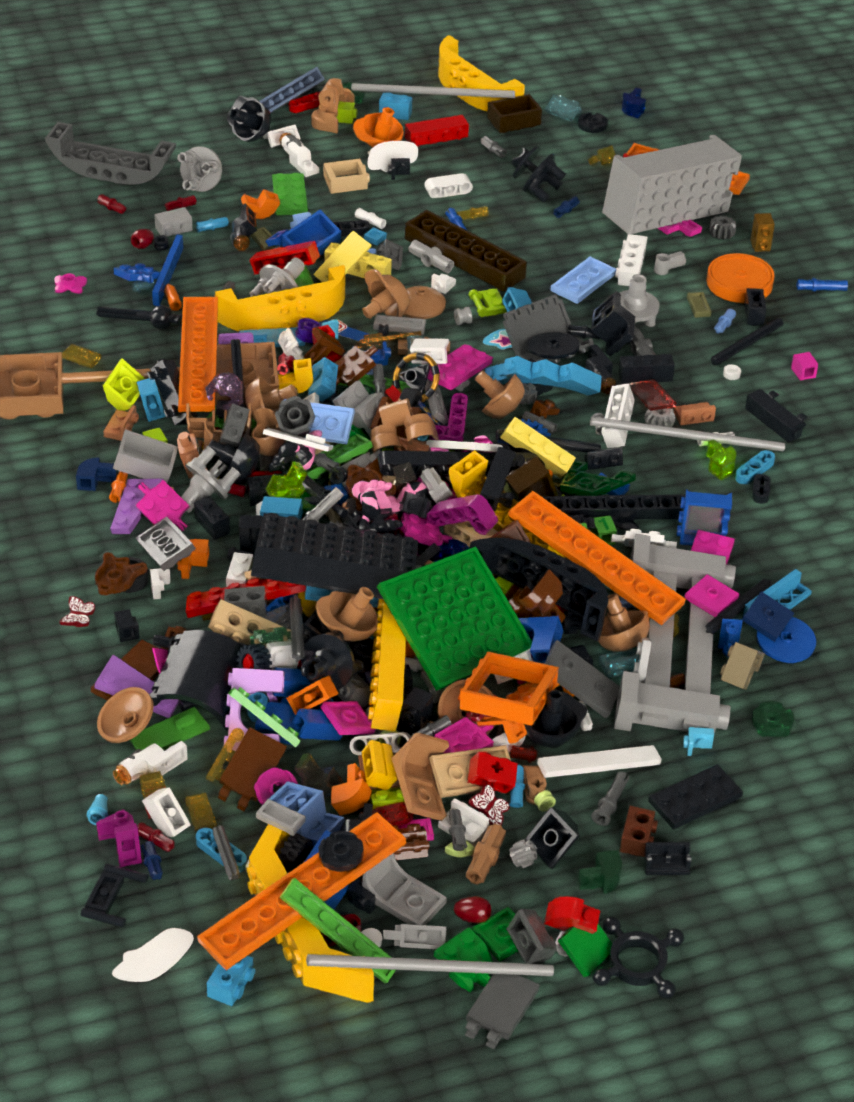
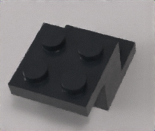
M615 291L593 310L591 331L606 342L605 353L608 356H612L615 352L618 353L623 345L632 341L634 338L635 316L621 306V294Z

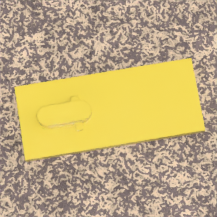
M352 231L313 275L321 282L328 281V268L342 265L345 266L346 275L372 247L371 244Z

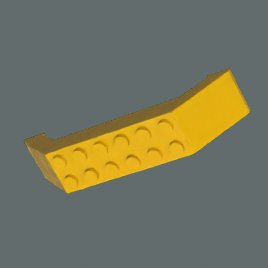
M270 824L267 825L249 857L247 873L250 881L247 884L251 895L255 894V896L288 874L278 855L281 854L280 849L284 847V842L287 841L290 834ZM304 917L275 936L276 942L283 946L285 959L287 961L290 960L292 963L295 977L300 978L304 986L366 1003L374 1000V972L372 969L307 966V954L352 955L329 948L319 929Z

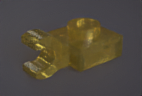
M613 146L599 149L597 151L598 155L592 156L588 161L590 165L600 161L602 165L612 163L616 155Z

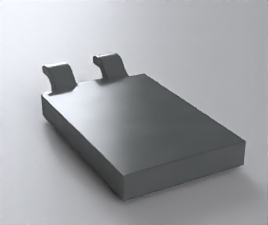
M493 974L467 1014L466 1021L468 1023L466 1029L468 1030L465 1036L474 1039L480 1028L489 1031L487 1035L489 1040L486 1046L495 1049L501 1038L507 1040L510 1038L537 995L540 985L520 975Z

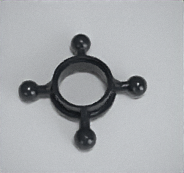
M607 917L603 922V930L617 938L613 942L610 951L612 966L607 969L603 967L597 968L592 975L594 983L598 986H605L610 982L612 976H616L623 982L634 986L656 984L658 986L657 992L662 998L669 999L673 997L676 987L672 981L664 980L661 973L667 965L668 953L666 948L669 946H680L684 942L683 932L679 929H671L668 931L666 938L662 940L641 931L623 933L620 929V921L616 917ZM641 947L651 951L657 957L658 964L648 972H633L622 965L618 956L626 948Z

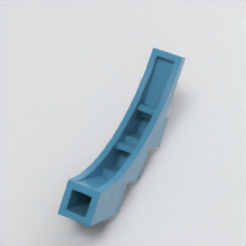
M519 356L505 359V363L485 368V373L493 380L496 378L501 384H506L516 374L522 383L556 386L587 396L600 393L602 376L575 363L559 366L546 359L532 363Z

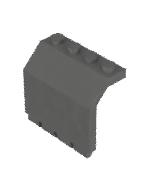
M556 294L503 314L505 320L502 322L516 356L526 360L532 358L535 361L546 359L555 364L561 362L560 358H542L533 355L528 350V341L536 335L548 332L568 334L567 331H571L568 330L571 322L562 299L559 300ZM574 336L580 343L579 354L589 351L588 347L594 345L592 338L583 341L578 336ZM575 354L565 357V359L571 358L575 356Z

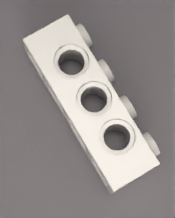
M628 234L627 240L623 241L618 268H616L615 278H618L617 285L629 286L632 276L641 273L647 245L646 236Z
M629 384L612 386L605 418L630 422L635 399ZM602 427L601 433L607 448L625 446L628 430Z

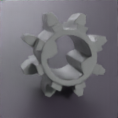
M524 839L518 841L509 849L510 856L516 867H528L538 858L535 847L530 840L527 842Z

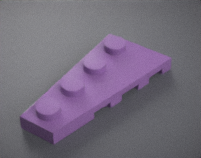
M127 479L126 487L110 528L112 534H131L140 521L142 513L135 505L145 494L138 488V485L144 482V484L152 489L164 479Z
M112 655L95 682V689L114 695L126 688L139 687L150 694L152 693L151 688L154 682L115 655ZM179 699L162 700L157 706H153V712L170 718L178 706Z

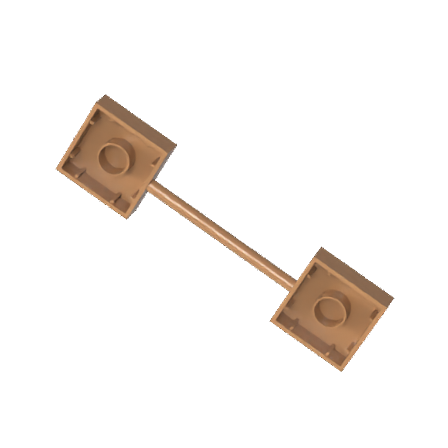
M275 342L241 343L244 393L248 385L258 377L264 378L273 390L279 388ZM231 344L217 345L215 406L218 400L235 401ZM62 352L0 355V417L14 419L18 416L38 415L46 418L55 414H63V384L105 382L113 370L64 373ZM135 369L145 379L149 378L147 372H151V369Z

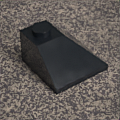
M551 807L526 837L525 841L530 840L540 858L553 869L580 836L578 825L565 811Z

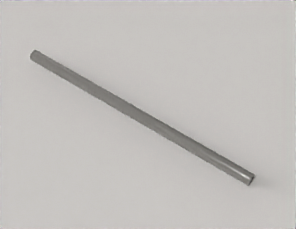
M352 83L351 87L352 91L515 98V91L360 83Z
M592 416L590 419L591 426L782 452L785 450V443Z
M307 954L306 958L307 966L532 976H553L554 966L548 964Z

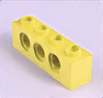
M331 242L324 251L325 261L340 244ZM366 252L347 274L365 279V273L368 270L376 269L381 275H391L392 259Z

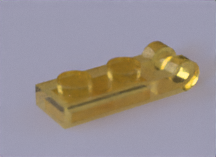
M235 728L232 730L205 778L207 781L214 783L215 779L220 780L225 771L222 769L225 761L230 762L236 752L232 750L236 742H241L244 737L242 729Z

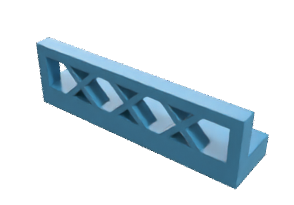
M795 569L763 593L780 603L781 599H790L789 603H780L790 610L809 597L812 590L800 583L802 573ZM798 589L802 594H793L792 591ZM757 597L745 604L743 616Z

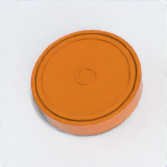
M741 253L726 254L717 257L710 263L707 285L715 295L724 300L744 303L747 288L763 289L766 298L773 289L775 275L772 267L758 257Z

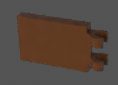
M249 727L219 780V783L223 784L218 793V799L226 802L231 791L242 795L237 808L245 812L251 799L256 802L258 801L254 789L258 778L265 771L277 767L287 746Z

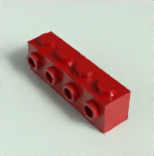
M463 115L405 124V139L407 142L414 143L417 147L419 145L447 142L455 139L460 140L467 138L469 133V123Z
M310 241L260 251L249 260L256 275L260 274V270L265 265H274L283 269L295 257L309 266L316 263L320 254L316 242Z

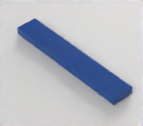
M183 235L175 237L152 291L154 306H160L165 286L169 284L183 251Z

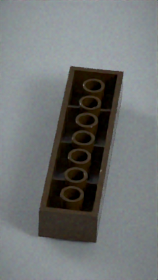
M428 210L405 223V240L412 242L416 239L430 248L438 247L442 255L454 261L456 267L504 292L507 291L508 287H513L526 278L527 261Z

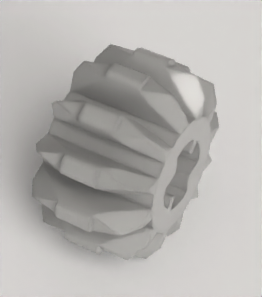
M655 404L653 405L654 407H648L644 418L646 424L665 427L673 426L675 414L668 405L662 406L661 404L657 406Z

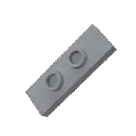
M377 314L373 330H378L379 324L383 326L388 324L389 332L424 335L426 319Z
M428 379L425 386V392L432 385V382ZM437 387L436 392L427 401L432 417L445 425L449 422L440 388Z

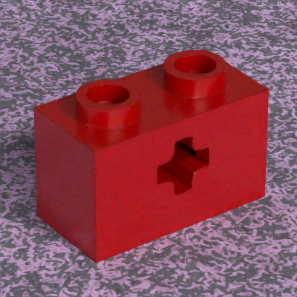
M478 752L470 759L467 782L481 787L489 784L493 787L494 791L507 794L515 787L518 763L512 762L508 758L492 756L488 752Z

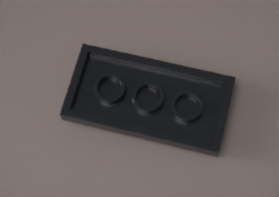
M717 764L650 795L648 802L669 826L675 830L742 798L743 791Z

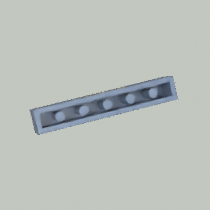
M315 67L263 98L260 102L272 113L289 101L312 89L325 80L318 67Z

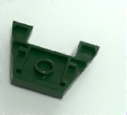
M574 460L560 484V491L569 495L601 496L635 481L636 473L620 470L613 477H606L585 472L588 469V463Z

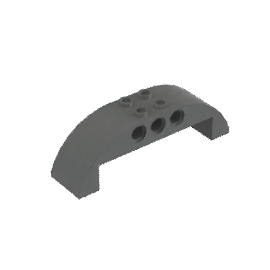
M57 122L45 138L52 153L72 171L85 177L99 179L100 181L128 185L145 183L157 176L176 148V143L161 140L152 154H145L74 141L72 124Z

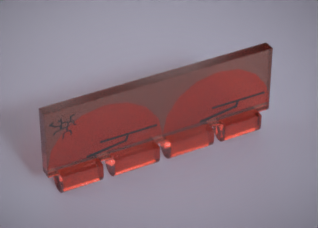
M654 379L628 383L631 390L650 411L674 408L677 405L675 400Z

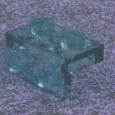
M555 94L545 108L546 112L571 122L577 113L581 114L582 112L577 101H570L564 96H557Z
M637 647L627 651H618L599 656V663L606 676L610 678L623 675V671L633 672L634 663L639 661V654H636Z

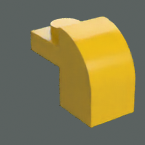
M311 358L293 360L294 372L284 375L278 374L279 389L292 384L297 388L298 394L308 390L313 383Z

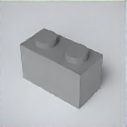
M185 207L154 214L155 228L160 235L168 237L193 231L192 217Z

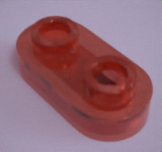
M405 802L377 807L371 813L372 816L378 812L392 826L408 824L414 818V814L407 811Z

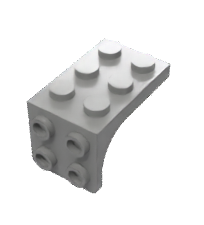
M393 853L363 874L362 886L375 894V905L409 925H426L446 904L447 897L407 874L398 865Z

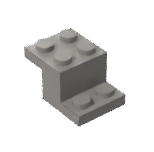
M358 380L336 397L333 403L335 406L354 408L355 414L352 424L359 429L364 428L371 438L370 433L372 429L370 426L384 395L382 392L369 395L361 381Z

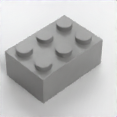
M125 429L113 469L143 479H164L168 483L178 446Z

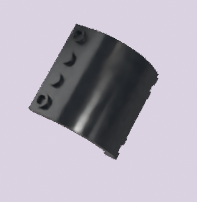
M206 630L184 631L183 634L175 635L173 645L168 650L169 655L157 682H154L151 688L152 693L149 694L152 697L153 706H157L162 700L167 699L189 701L211 712L225 730L229 731V727H225L226 715H230V706H227V695L232 685H228L229 673H233V668H237L236 665H239V662L236 661V658L239 657L237 653L241 651L240 648L243 646L227 636Z

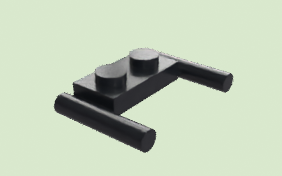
M105 864L104 871L101 873L85 907L81 910V917L124 928L126 924L125 918L108 913L124 883V878L147 883L148 874Z

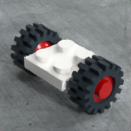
M303 639L304 646L310 639ZM291 641L267 643L266 648L261 644L244 645V647L240 648L241 651L237 653L239 656L236 658V661L239 662V665H236L237 668L273 670L275 667L301 669V659L299 662H295V659L292 658Z

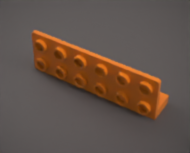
M527 682L517 687V691L507 695L506 699L527 704L539 684ZM562 686V689L565 693H568L572 697L575 696ZM484 716L481 720L476 721L478 726L503 724L509 743H517L527 735L523 723L492 716Z

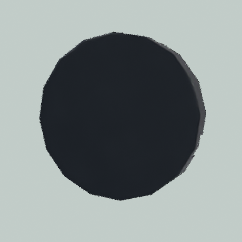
M588 112L579 116L578 127L585 132L599 133L607 129L608 120L600 113L592 115V113Z
M333 832L329 837L324 838L319 845L320 861L323 866L332 871H349L357 867L364 856L363 842L352 832Z

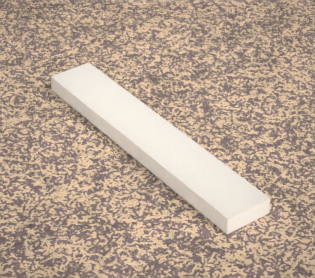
M654 745L542 757L538 758L537 764L544 778L660 765L662 759Z

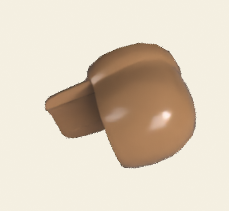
M268 408L255 409L254 415L257 425L252 431V438L259 444L261 455H276L280 446L287 440L263 434L264 429L268 428L267 425H273L276 427V430L281 431L275 417V412Z

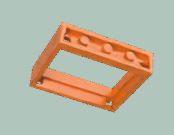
M487 652L484 658L480 659L478 667L473 669L471 677L466 679L465 686L460 688L458 696L460 709L532 726L547 702V693L550 690H554L557 686L559 667ZM490 673L539 684L527 704L478 693Z

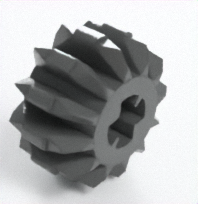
M715 216L714 219H711L709 225L710 234L713 238L717 237L718 240L731 239L736 233V221L727 216Z

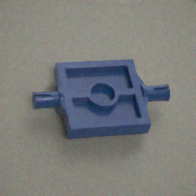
M141 263L131 267L130 265H120V267L114 268V275L128 281L152 283L154 279H158L160 272L153 270V267H146L145 264Z

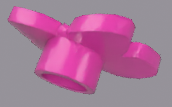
M70 273L56 276L55 292L63 293L70 290L72 293L80 294L83 292L82 287L87 284V278L84 276L75 277L74 274Z

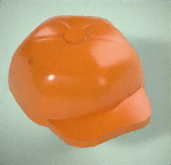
M384 107L383 112L367 114L364 118L356 120L353 130L357 138L372 148L383 142L401 141L404 133L403 127L393 117L394 110L392 108Z

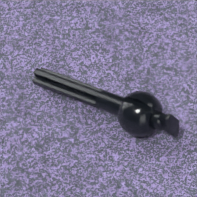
M163 305L153 308L152 311L98 306L96 312L98 317L151 321V324L158 329H166L171 323H182V314H172L171 310Z

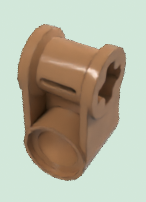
M523 765L525 799L528 803L536 805L534 798L538 793L546 789V778H544L539 766Z

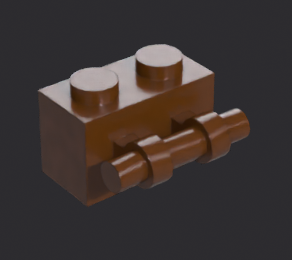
M409 824L407 828L393 826L406 838V844L393 853L395 860L428 857L429 840H427V832L424 826H420V824Z

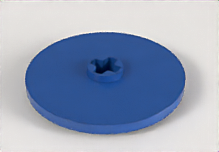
M794 617L789 620L775 642L757 631L756 638L761 650L769 657L780 662L797 663L804 661L813 654L816 647V637L812 629L806 623Z

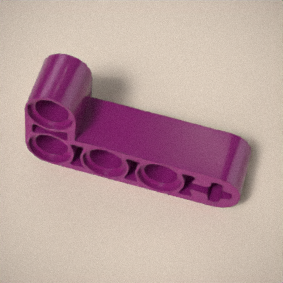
M455 393L452 396L448 426L435 425L439 441H464L468 405L466 394ZM429 435V440H435L431 435Z
M479 494L440 501L427 513L426 517L427 521L433 526L469 521L475 531L481 535H486L498 522V518L488 501Z

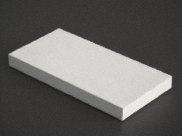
M426 441V445H429L430 448L497 452L498 447L503 448L502 445L477 442Z

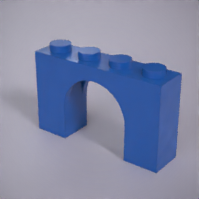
M559 616L519 618L530 639H533L530 648L533 661L545 664L553 643L557 640L561 642L563 628Z
M280 667L273 669L285 672L284 693H273L274 696L289 697L311 685L306 676L302 675L301 669ZM330 698L325 702H334V700ZM323 703L313 709H299L291 723L293 729L299 733L298 738L340 741L343 735H339L321 709Z

